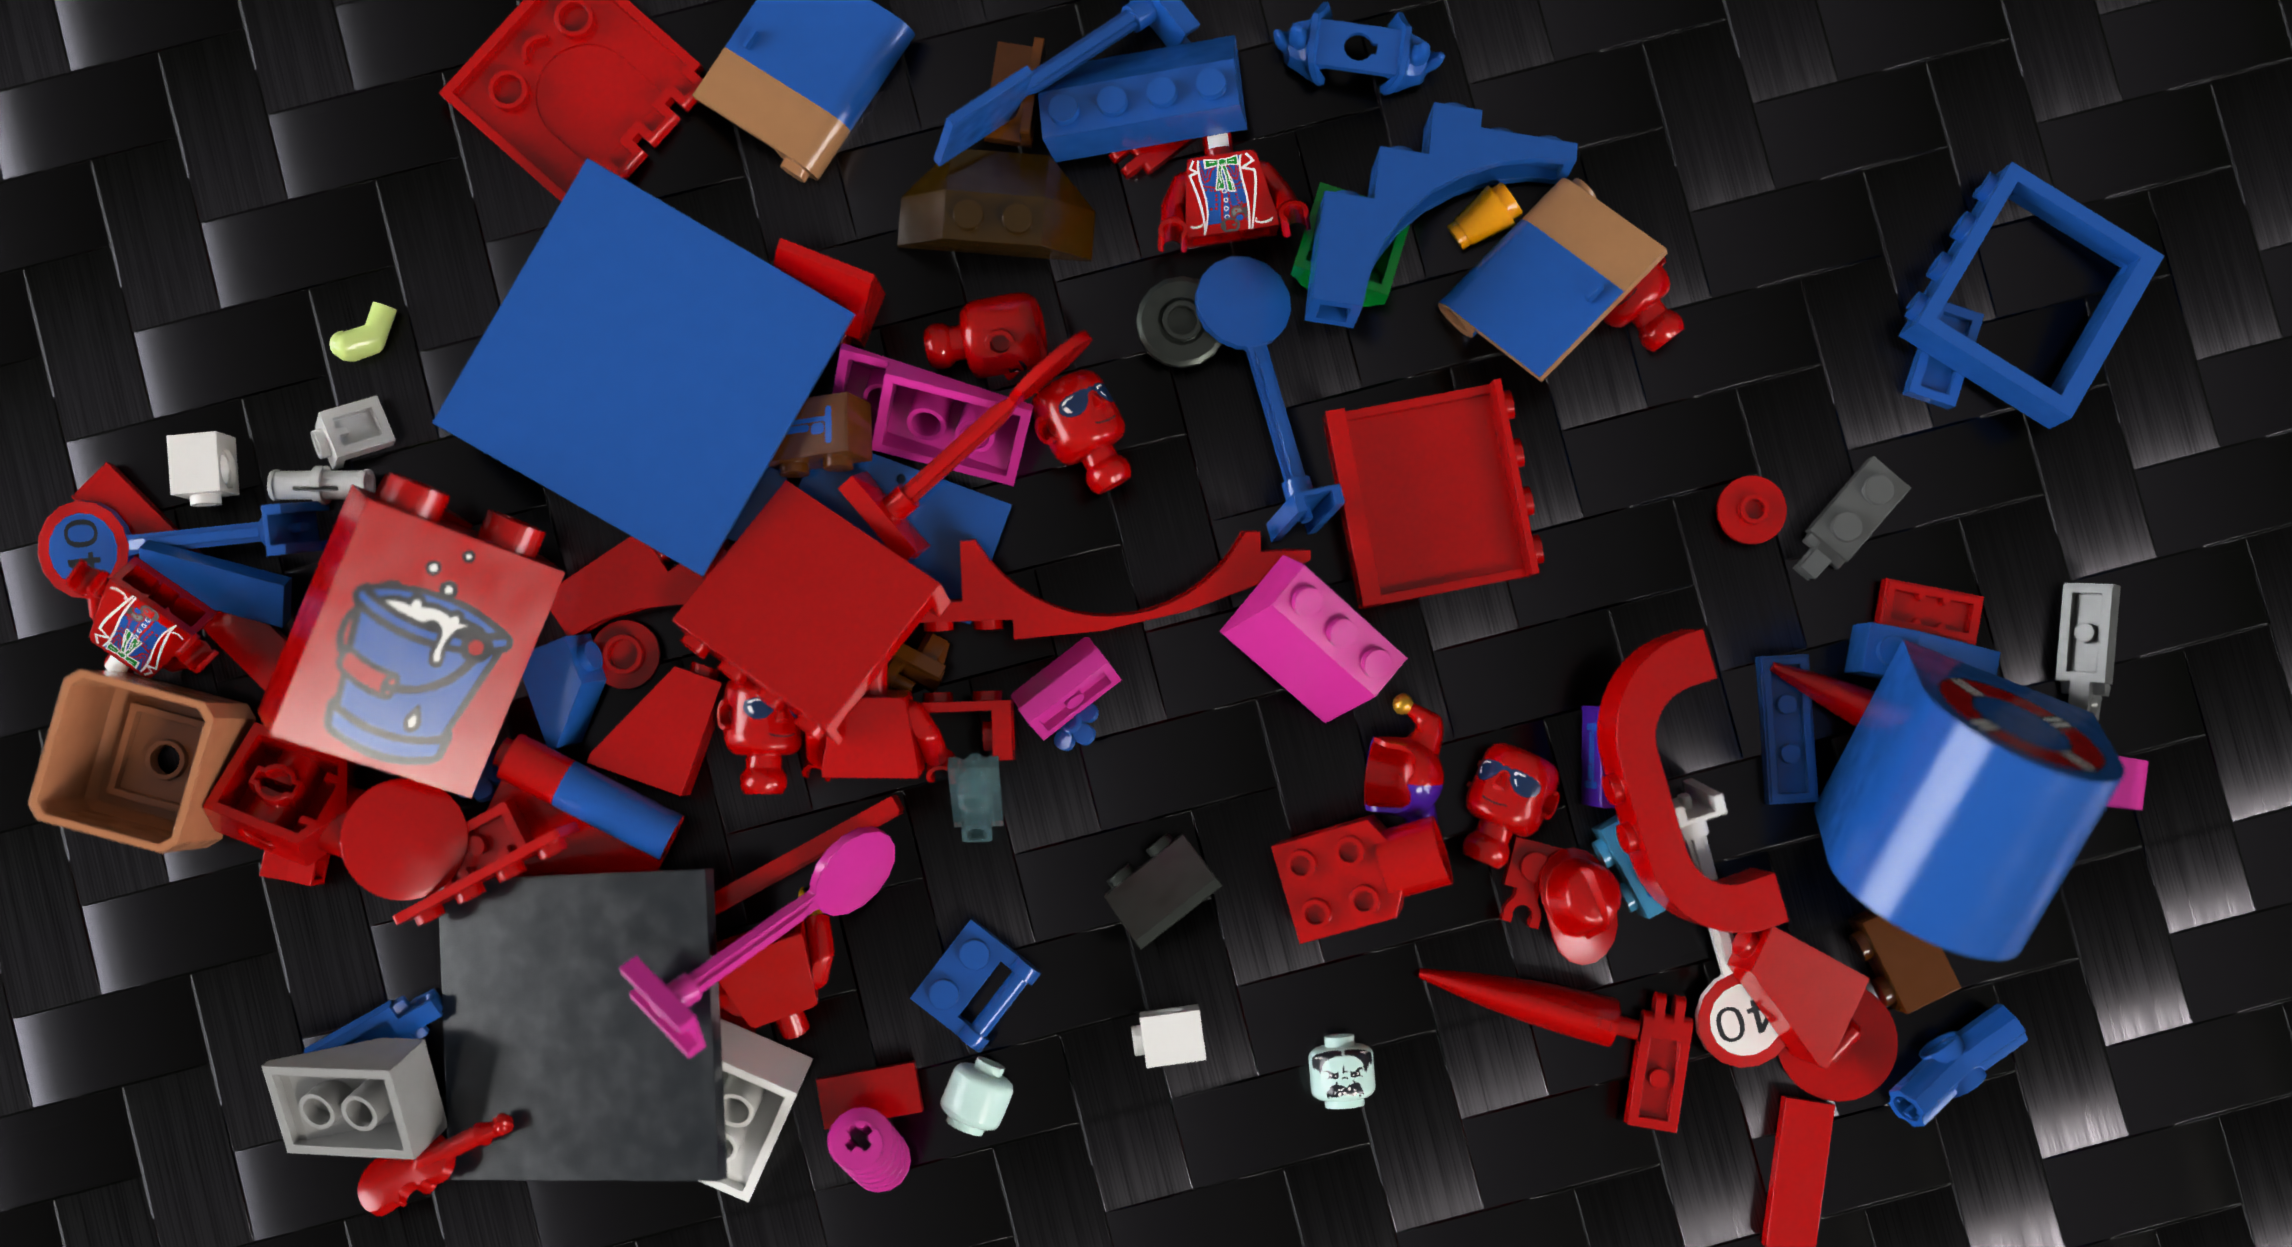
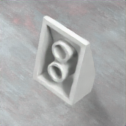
M721 1019L727 1178L720 1181L699 1182L749 1203L813 1058Z

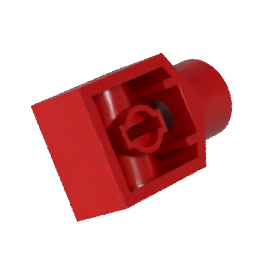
M254 722L202 808L216 832L308 867L327 853L342 858L340 833L344 818L352 804L366 790L357 787V782L348 759L269 735L265 725Z
M1373 814L1280 840L1271 846L1300 944L1397 918L1403 909L1405 897L1453 884L1448 853L1434 816L1387 828Z

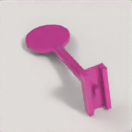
M873 826L857 828L841 836L826 850L815 866L810 880V888L806 893L788 903L690 974L683 973L667 985L637 956L633 957L619 967L621 974L635 987L629 992L630 998L690 1059L704 1049L706 1044L696 1016L688 1007L702 998V992L802 922L815 910L819 909L823 913L838 916L849 914L865 905L879 892L888 879L895 862V845L890 836L883 830Z

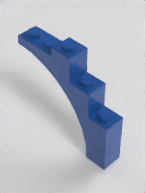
M1434 102L1424 126L1421 152H1415L1405 146L1379 147L1370 173L1368 197L1360 196L1358 193L1350 190H1339L1336 192L1325 190L1316 216L1304 320L1354 328L1363 307L1369 276L1375 263L1394 238L1419 216L1454 196L1484 188L1487 185H1497L1500 182L1503 184L1520 182L1556 184L1561 178L1567 179L1577 160L1578 143L1562 141L1560 138L1551 135L1538 137L1514 133L1510 129L1502 127L1483 128L1481 127L1483 110L1467 108L1465 105L1456 102L1445 104Z

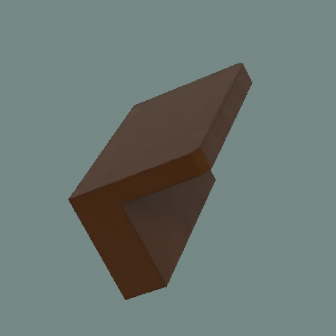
M1034 37L1033 46L998 41L990 89L1026 65L1033 71L1045 63L1047 56L1045 38ZM1038 93L1027 96L1022 101L1016 117L984 137V142L1032 149L1039 107Z

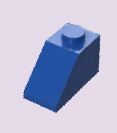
M591 633L564 636L533 649L522 677L546 746L552 749L573 746L583 742L607 679L602 667L603 656L599 647L593 642Z

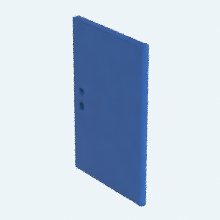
M872 453V461L854 463V469L851 471L829 472L823 468L811 469L810 475L802 478L799 489L887 547L838 488L852 475L867 471L888 495L899 483L905 485L920 470ZM942 479L919 500L920 506L907 517L931 545L918 558H911L908 562L938 581L949 599L962 598L960 540L976 539L988 557L993 560L1012 504ZM961 621L966 624L972 623V621Z

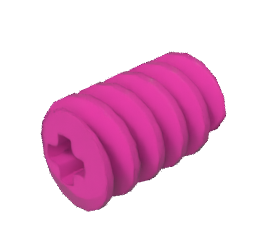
M865 1107L854 1108L840 1115L831 1126L828 1135V1150L833 1160L857 1184L865 1190L879 1193L890 1191L902 1183L909 1172L911 1164L910 1148L885 1116L874 1109Z

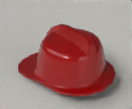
M1575 847L1558 850L1547 859L1541 870L1539 881L1541 900L1546 911L1552 938L1559 953L1569 962L1580 965L1595 963L1607 954L1615 941L1618 928L1617 912L1620 908L1622 897L1620 884L1614 874L1601 865L1599 860L1588 851Z

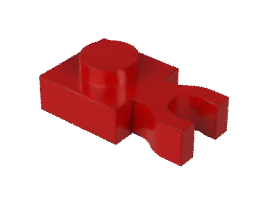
M1513 836L1510 856L1506 863L1502 884L1514 888L1512 895L1501 907L1499 919L1511 922L1514 909L1519 905H1525L1529 910L1526 926L1539 929L1541 909L1538 899L1540 895L1539 881L1541 870L1547 859L1563 848Z

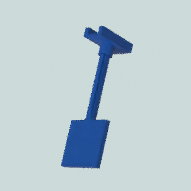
M1130 0L1131 2L1122 7L1120 14L1033 71L1026 65L948 116L933 160L939 167L1015 118L1022 101L1027 96L1048 88L1131 32L1138 33L1150 25L1165 46L1169 47L1191 43L1187 36L1197 30L1200 23L1182 0Z

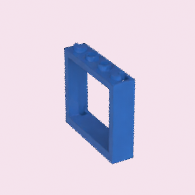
M2011 162L1997 174L1989 172L1982 185L1974 191L1973 197L1978 202L1972 212L1966 211L1952 228L1949 237L1955 241L1947 253L1942 251L1929 267L1926 277L1931 279L1924 293L1921 291L1916 293L1906 306L1908 310L1904 316L1908 320L1901 330L1899 337L2036 422L2051 429L2073 417L2165 255L2016 163ZM2007 199H2010L2120 267L2051 388L1938 319Z

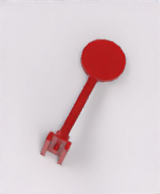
M1084 330L1064 342L1034 367L1016 385L1007 399L989 408L905 485L899 484L887 495L873 477L865 471L848 478L838 488L839 491L891 551L906 561H909L911 558H918L931 546L907 518L920 506L919 500L1004 425L1020 403L1034 395L1066 369L1089 346L1093 340L1092 337Z

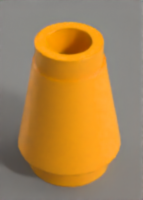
M1500 182L1493 188L1487 185L1454 221L1447 225V228L1460 248L1464 250L1470 245H1474L1515 226L1514 220L1520 217L1523 212L1508 188Z

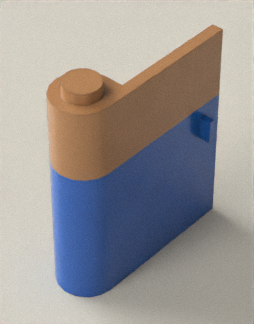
M756 0L692 96L775 149L784 159L780 167L792 177L803 183L806 182L808 177L818 181L915 37V33L899 17L872 0Z
M1561 178L1438 302V307L1446 319L1464 335L1471 338L1479 333L1542 382L1668 252L1667 248L1599 201L1593 190L1584 181L1578 178H1574L1572 181Z

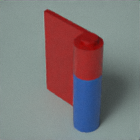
M523 733L519 734L515 740L507 737L499 747L493 760V764L499 767L497 778L501 779L487 810L504 801L515 799L534 839L555 828L576 822L580 829L578 833L565 839L568 845L567 849L543 861H540L536 854L524 861L527 870L517 876L660 870L684 820V815Z

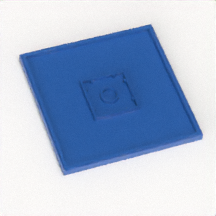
M587 158L432 423L697 574L705 576L855 318V314Z

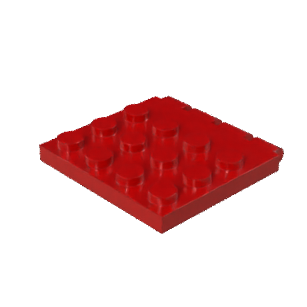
M523 0L443 87L439 94L562 202L587 158L627 180L648 157V154L637 143L643 138L652 147L656 148L681 121L680 117L670 109L674 102L686 112H689L698 102L692 95L703 80L699 75L703 72L704 68L629 0Z

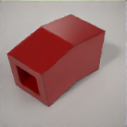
M264 850L259 876L307 886L324 884L330 853L325 854L306 867Z

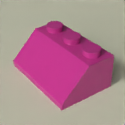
M1282 555L1219 631L1324 723L1376 697L1407 660L1405 655L1311 570L1285 555Z

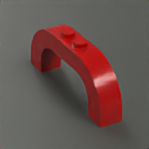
M1680 629L1657 637L1635 650L1619 666L1607 685L1602 697L1597 721L1598 750L1605 776L1602 777V788L1609 803L1615 806L1620 823L1616 826L1619 844L1624 852L1629 854L1640 882L1657 903L1679 918L1719 931L1749 933L1765 930L1789 921L1775 873L1750 868L1721 879L1710 880L1695 867L1686 849L1658 754L1656 727L1660 714L1668 701L1686 688L1717 678L1703 629Z

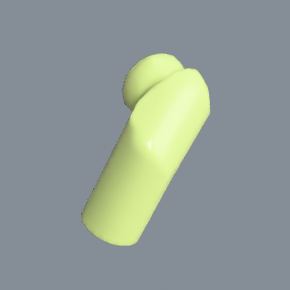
M373 301L365 325L347 331L341 330L333 334L329 343L330 350L343 361L356 362L380 353L385 346L397 310Z

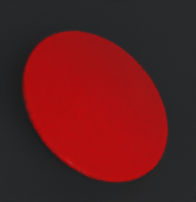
M409 778L388 780L365 791L348 810L340 833L342 858L351 876L367 891L391 900L405 901L422 898L445 886L459 870L468 846L467 824L456 801L443 789Z
M1865 989L1828 1070L1796 1058L1786 1045L1779 1052L1778 1057L1790 1079L1807 1093L1829 1101H1850L1870 1094L1887 1079L1897 1058L1898 1034L1894 1020L1886 1006L1874 994Z

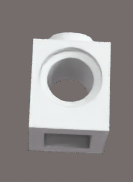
M217 431L166 436L171 495L189 499L190 506L193 507L222 505V497L240 495L236 437Z
M1198 1004L1140 1012L1141 1025L1131 1026L1135 1056L1145 1055L1146 1068L1206 1060Z

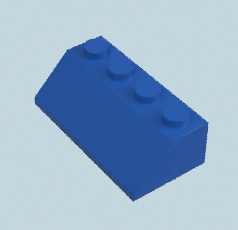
M1235 35L1087 61L1048 88L1038 92L1042 138L1055 162L1247 130Z

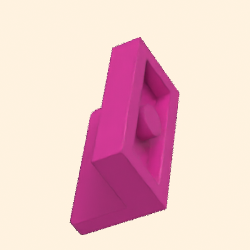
M1084 637L1011 694V698L1028 724L1044 741L1122 679L1090 638Z

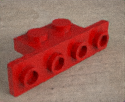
M515 799L504 801L466 822L468 829L467 851L455 876L442 890L393 915L392 917L396 925L414 919L418 927L444 915L446 911L443 904L454 898L458 905L485 893L487 890L483 883L495 876L498 882L502 883L527 870L524 861L536 854L540 861H543L568 848L565 839L580 831L577 823L573 822L555 828L534 839Z

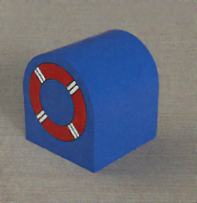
M1903 639L1819 797V802H1816L1814 811L1830 868L1839 881L1867 907L1899 928L1941 948L1978 959L2008 960L2016 957L2022 951L2124 777L2125 770L2120 758L2092 712Z

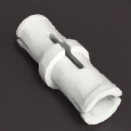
M314 466L311 471H281L274 469L269 472L267 478L268 495L273 501L312 500L326 505L330 504L332 500H345L351 485L374 493L376 492V479L371 469L331 470L328 466Z

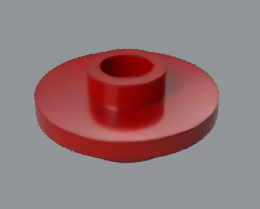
M1752 475L1738 478L1723 489L1717 501L1716 513L1722 530L1731 539L1742 544L1754 545L1766 542L1779 533L1786 520L1787 505L1784 495L1777 485L1764 477Z
M621 620L610 623L596 635L593 642L599 647L603 656L602 667L607 679V685L618 689H633L644 685L655 675L661 660V649L658 639L648 627L635 621Z

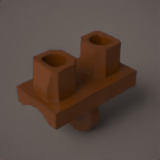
M926 633L917 650L903 643L888 662V690L895 688L912 692L915 684L935 693L943 680L946 668L944 663L950 643L933 633Z

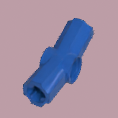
M1995 1004L1959 1031L1946 1032L1927 1043L1918 1054L1922 1061L1889 1091L1890 1102L1888 1104L1898 1118L1904 1119L1913 1127L1925 1126L1953 1098L1963 1096L1978 1087L1986 1079L1987 1074L1985 1071L2028 1041L2025 1034L2026 1030L2004 1005Z

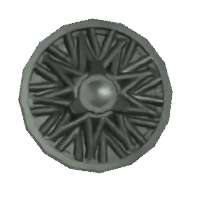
M1184 276L1164 279L1150 288L1139 304L1136 319L1139 341L1148 354L1163 365L1177 368L1197 366L1214 356L1221 346V343L1204 330L1196 314L1195 292L1200 281L1199 279Z

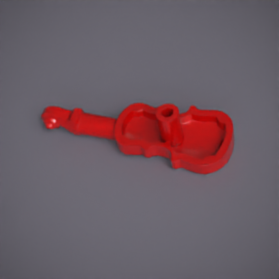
M502 1112L494 1117L492 1122L475 1123L473 1127L448 1139L439 1135L415 1160L374 1159L367 1166L358 1183L357 1192L361 1205L365 1210L376 1216H384L398 1206L405 1207L409 1195L415 1190L425 1195L430 1194L434 1191L437 1184L446 1181L451 1176L457 1156L480 1145L487 1146L492 1143L493 1138L511 1132L514 1128L513 1118Z

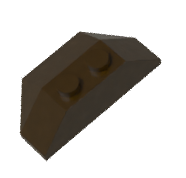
M966 149L940 167L935 164L901 197L897 246L901 248L1092 262L1096 212L1050 155Z

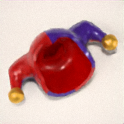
M1401 693L1394 698L1393 709L1397 714H1407L1415 722V729L1406 738H1372L1365 770L1366 811L1383 815L1402 816L1406 823L1434 816L1438 823L1435 802L1439 798L1444 785V772L1439 759L1444 734V723L1439 714L1414 703L1410 695Z

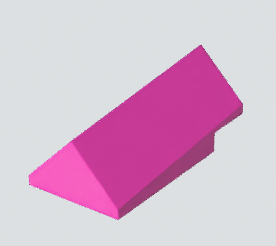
M844 343L840 347L832 393L849 392L871 403L872 450L929 464L989 408L1008 398L1007 396ZM1026 402L1020 403L1008 421L952 471L1014 486L1034 405Z

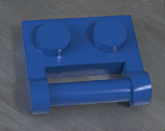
M971 918L910 999L954 1032L965 1044L981 1053L990 1041L987 1036L1024 987L1027 984L1033 985L1042 973L975 919ZM1002 962L1012 972L971 1024L960 1014L998 964Z

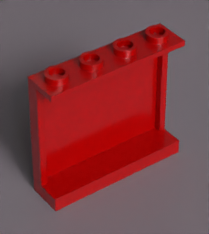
M1501 378L1494 379L1487 385L1345 411V408L1325 411L1322 416V423L1334 485L1340 484L1345 499V504L1339 510L1359 609L1515 580L1540 573L1538 564L1544 563L1543 545L1538 534L1532 535L1528 516L1534 515V500L1530 487L1522 486L1519 467L1525 466L1524 450L1520 438L1513 439L1509 420L1515 418V405L1511 391H1503Z
M786 480L672 621L685 634L680 642L694 654L705 659L710 653L721 661L717 668L732 681L742 686L746 680H749L760 689L755 695L774 711L781 713L786 707L796 714L798 718L794 723L809 736L819 741L825 735L839 745L843 738L836 730L838 725L929 611L939 618L951 601L938 581Z

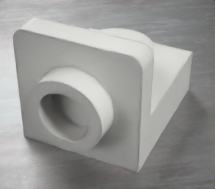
M377 395L319 412L315 424L316 430L311 431L312 443L320 459L328 458L332 470L343 468L345 460L394 446L396 441Z

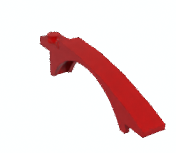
M1240 531L1231 548L1220 562L1206 576L1186 591L1164 602L1138 610L1117 613H1094L1066 608L1035 596L1004 574L988 557L976 539H961L962 598L949 599L951 603L939 618L928 611L920 623H924V631L938 632L954 630V622L973 621L974 630H995L1004 628L1003 620H1013L1014 640L1104 631L1189 611L1256 586L1282 555L1304 564L1311 560V550L1306 548L1261 550L1260 531Z

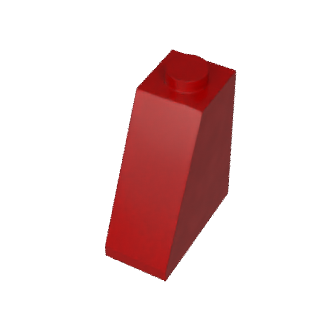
M692 661L690 669L674 666L590 753L587 763L679 796L691 795L717 723L718 705L720 701L724 700L727 682L718 679L720 670Z
M1775 926L1756 932L1737 933L1732 943V954L1727 965L1793 1056L1828 1070L1870 978Z

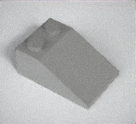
M378 1038L269 1060L261 1066L287 1153L415 1160L447 1128V1119L425 1039Z

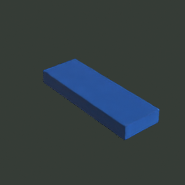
M147 540L139 547V559L214 610L281 628L291 620L292 577Z
M1809 654L1755 657L1765 804L1819 802L1812 699L1770 671L1773 662L1810 671Z

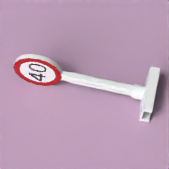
M1693 778L1682 781L1685 793L1679 794L1677 798L1672 799L1691 861L1704 876L1710 880L1718 879L1706 837L1710 833L1706 820L1728 813L1722 793ZM1709 928L1720 969V976L1715 978L1700 995L1695 1010L1696 1033L1704 1048L1720 1062L1738 1068L1760 1066L1776 1057L1784 1048L1785 1043L1727 965L1732 954L1733 933Z

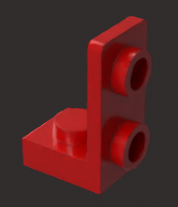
M974 691L973 701L953 702V692L923 693V703L921 704L925 706L928 713L991 711L992 721H983L984 751H992L993 761L1015 760L1014 701L1002 700V691Z

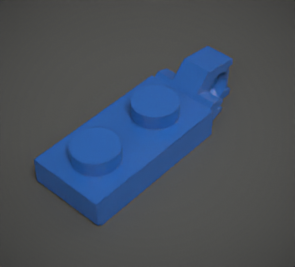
M433 988L415 997L411 1002L408 1001L405 995L395 1000L391 999L306 1047L303 1054L378 1038L421 1039L429 1033L427 1024L443 1015L442 998L436 989Z

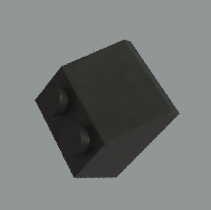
M1169 832L1145 850L1151 857L1136 870L1128 863L1106 881L1111 889L1105 893L1104 898L1141 949L1222 886L1219 879L1183 833L1175 839Z

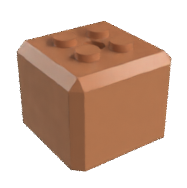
M79 669L63 680L28 805L37 820L159 853L207 848L223 838V834L213 829L202 806L250 728L256 722V718L247 703L153 678H144L141 675L130 672ZM166 746L176 749L180 759L177 769L170 774L165 773L158 763L159 754Z

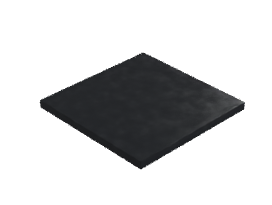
M713 868L515 876L502 883H499L497 878L494 877L483 883L487 891L480 896L458 905L455 898L443 904L446 913L439 917L447 1138L473 1127L475 1123L492 1122L493 1118L502 1112L508 1114L514 1120V1128L508 1134L493 1138L492 1143L487 1146L480 1145L457 1156L454 1170L449 1180L720 1181L727 1178L719 981L702 992V998L688 1007L696 1016L706 1044L704 1049L689 1059L630 998L629 992L635 987L621 974L619 969L620 966L637 956L667 985L683 973L690 974L717 955Z

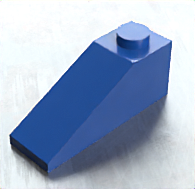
M1874 622L1852 626L1844 673L1881 680L1901 641L1904 639L1997 675L2001 653L1999 651L1921 631Z

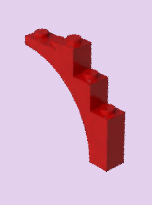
M630 536L561 582L550 611L566 635L572 636L587 634L615 618L645 609L684 605L733 544L731 545L728 539H726L705 576H701L682 564L675 567L672 562L673 559Z

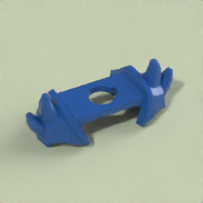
M1323 2L1313 13L1311 19L1293 23L1288 31L1275 29L1273 32L1274 42L1283 53L1284 64L1317 86L1323 85L1325 81L1320 69L1340 70L1388 78L1389 80L1379 87L1381 94L1388 95L1423 83L1426 74L1436 70L1445 58L1443 52L1430 51L1429 43L1412 34V27L1402 12H1397L1386 28L1333 20L1329 2ZM1360 35L1367 38L1372 46L1377 47L1376 54H1371L1368 58L1357 61L1351 59L1346 54L1344 44L1350 37Z

